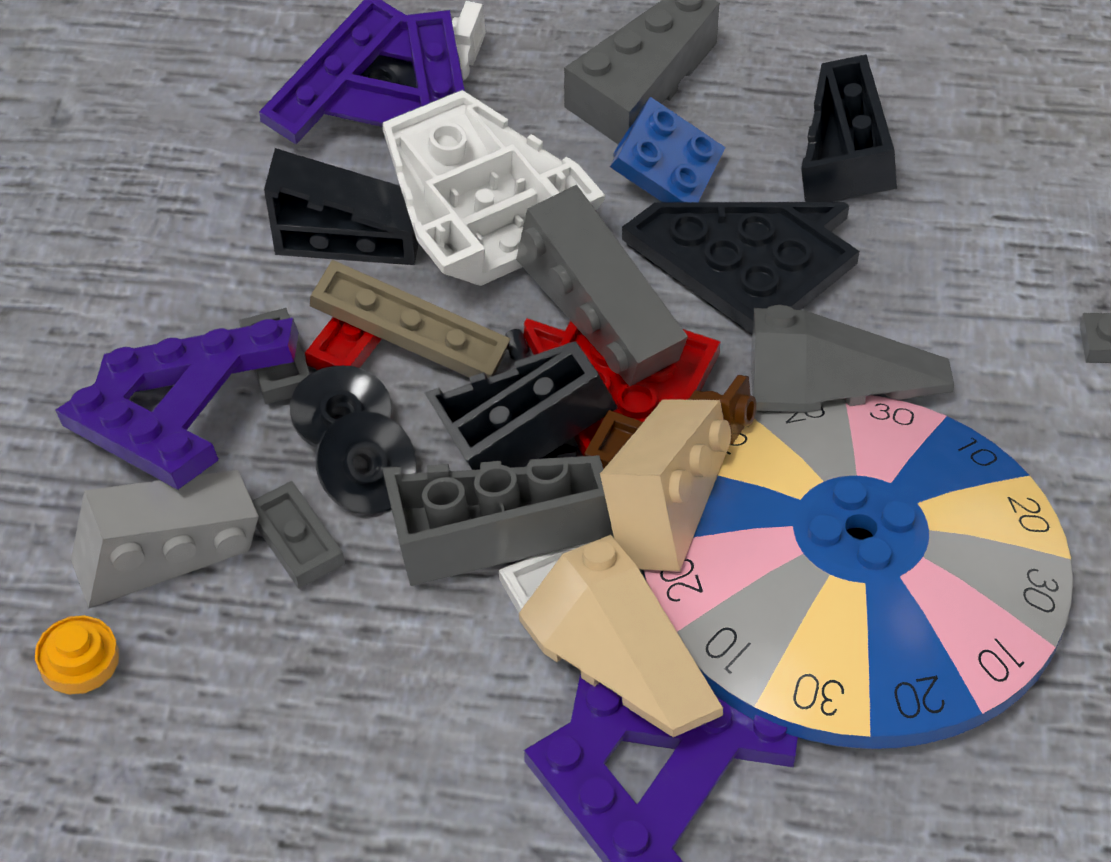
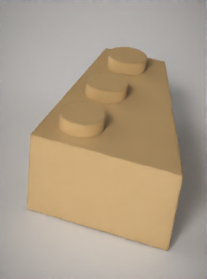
M662 400L600 473L614 539L637 565L638 569L681 570L731 441L730 425L727 420L723 419L720 400Z

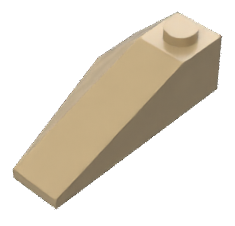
M611 535L562 554L519 612L521 624L545 655L556 662L563 658L580 669L581 678L594 687L599 683L608 687L622 697L625 707L670 736L676 737L723 716L722 705L637 565Z

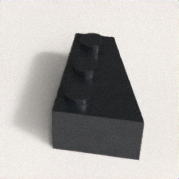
M867 54L822 63L814 100L812 125L809 126L806 156L803 158L801 166L805 202H833L897 189L895 150Z
M274 149L264 193L275 255L415 265L419 242L416 239L399 185L281 149Z
M576 341L515 361V369L491 377H487L485 372L469 377L470 384L444 393L440 388L424 392L472 470H480L481 462L501 461L502 465L509 468L527 467L530 459H541L604 418L608 410L614 411L618 408L600 375Z

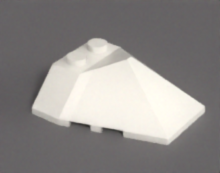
M463 90L383 122V132L416 239L443 274L482 286L522 268L516 257L527 208L572 186L578 185L595 210L604 202L605 194L578 163L567 156L560 160L542 148L543 141L532 134L527 138L508 126L507 118Z

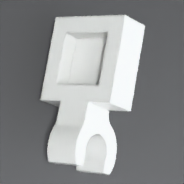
M470 1L465 2L460 17H454L452 20L463 81L470 73L469 65H474L486 34L483 4Z

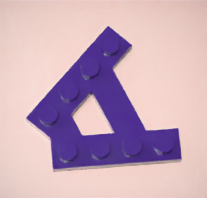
M363 0L259 111L260 122L297 145L324 114L383 127V122L461 90L465 91L450 10L405 15L383 0ZM379 55L413 62L417 88L360 75Z
M293 318L277 321L265 319L254 325L227 330L219 328L211 330L204 335L184 339L167 338L153 345L137 348H117L103 355L96 382L75 392L69 401L55 411L62 426L179 490L219 460L213 444L187 431L231 374L294 362L299 336ZM174 385L152 412L129 400L135 392Z
M580 674L571 722L525 749L524 762L602 862H683L673 849L732 760L741 759L794 768L798 737L786 734V727L758 715H755L753 720L732 708L718 697L717 699L723 707V716L676 737H672L625 707L620 695L601 683L594 687L582 679ZM621 741L675 749L638 804H636L605 765Z

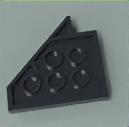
M654 202L622 226V240L750 333L753 331L754 308L767 309L774 305H784L794 310L803 309L856 266L860 252L831 232L848 219L849 205L845 202Z

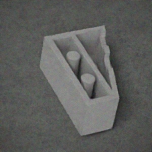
M233 470L198 475L179 490L161 480L84 490L71 562L88 609L248 552L259 516L239 471Z

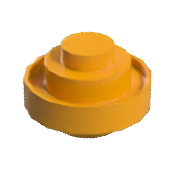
M86 615L70 616L55 622L42 633L35 647V662L43 681L54 691L69 695L83 694L101 687L112 677L119 663V648L111 628L100 619Z

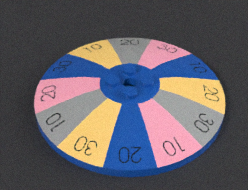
M869 395L866 397L865 404L849 406L845 402L846 398L822 401L821 410L805 413L756 411L752 424L745 426L735 442L729 445L681 570H642L643 577L715 696L753 720L755 715H758L786 727V734L834 746L863 749L902 748L954 737L998 716L1022 698L1038 681L1055 654L1066 626L1073 589L1072 562L1066 536L1057 514L1032 477L1010 455L972 428L941 413L901 400ZM855 527L864 528L871 532L873 537L859 540L850 536L847 530Z

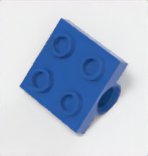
M650 97L642 106L634 123L613 153L615 158L610 168L661 202H699L726 147Z

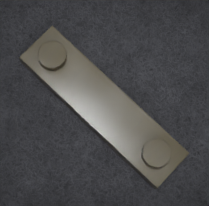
M333 259L310 295V307L467 377L485 372L487 377L494 376L508 350L511 338Z

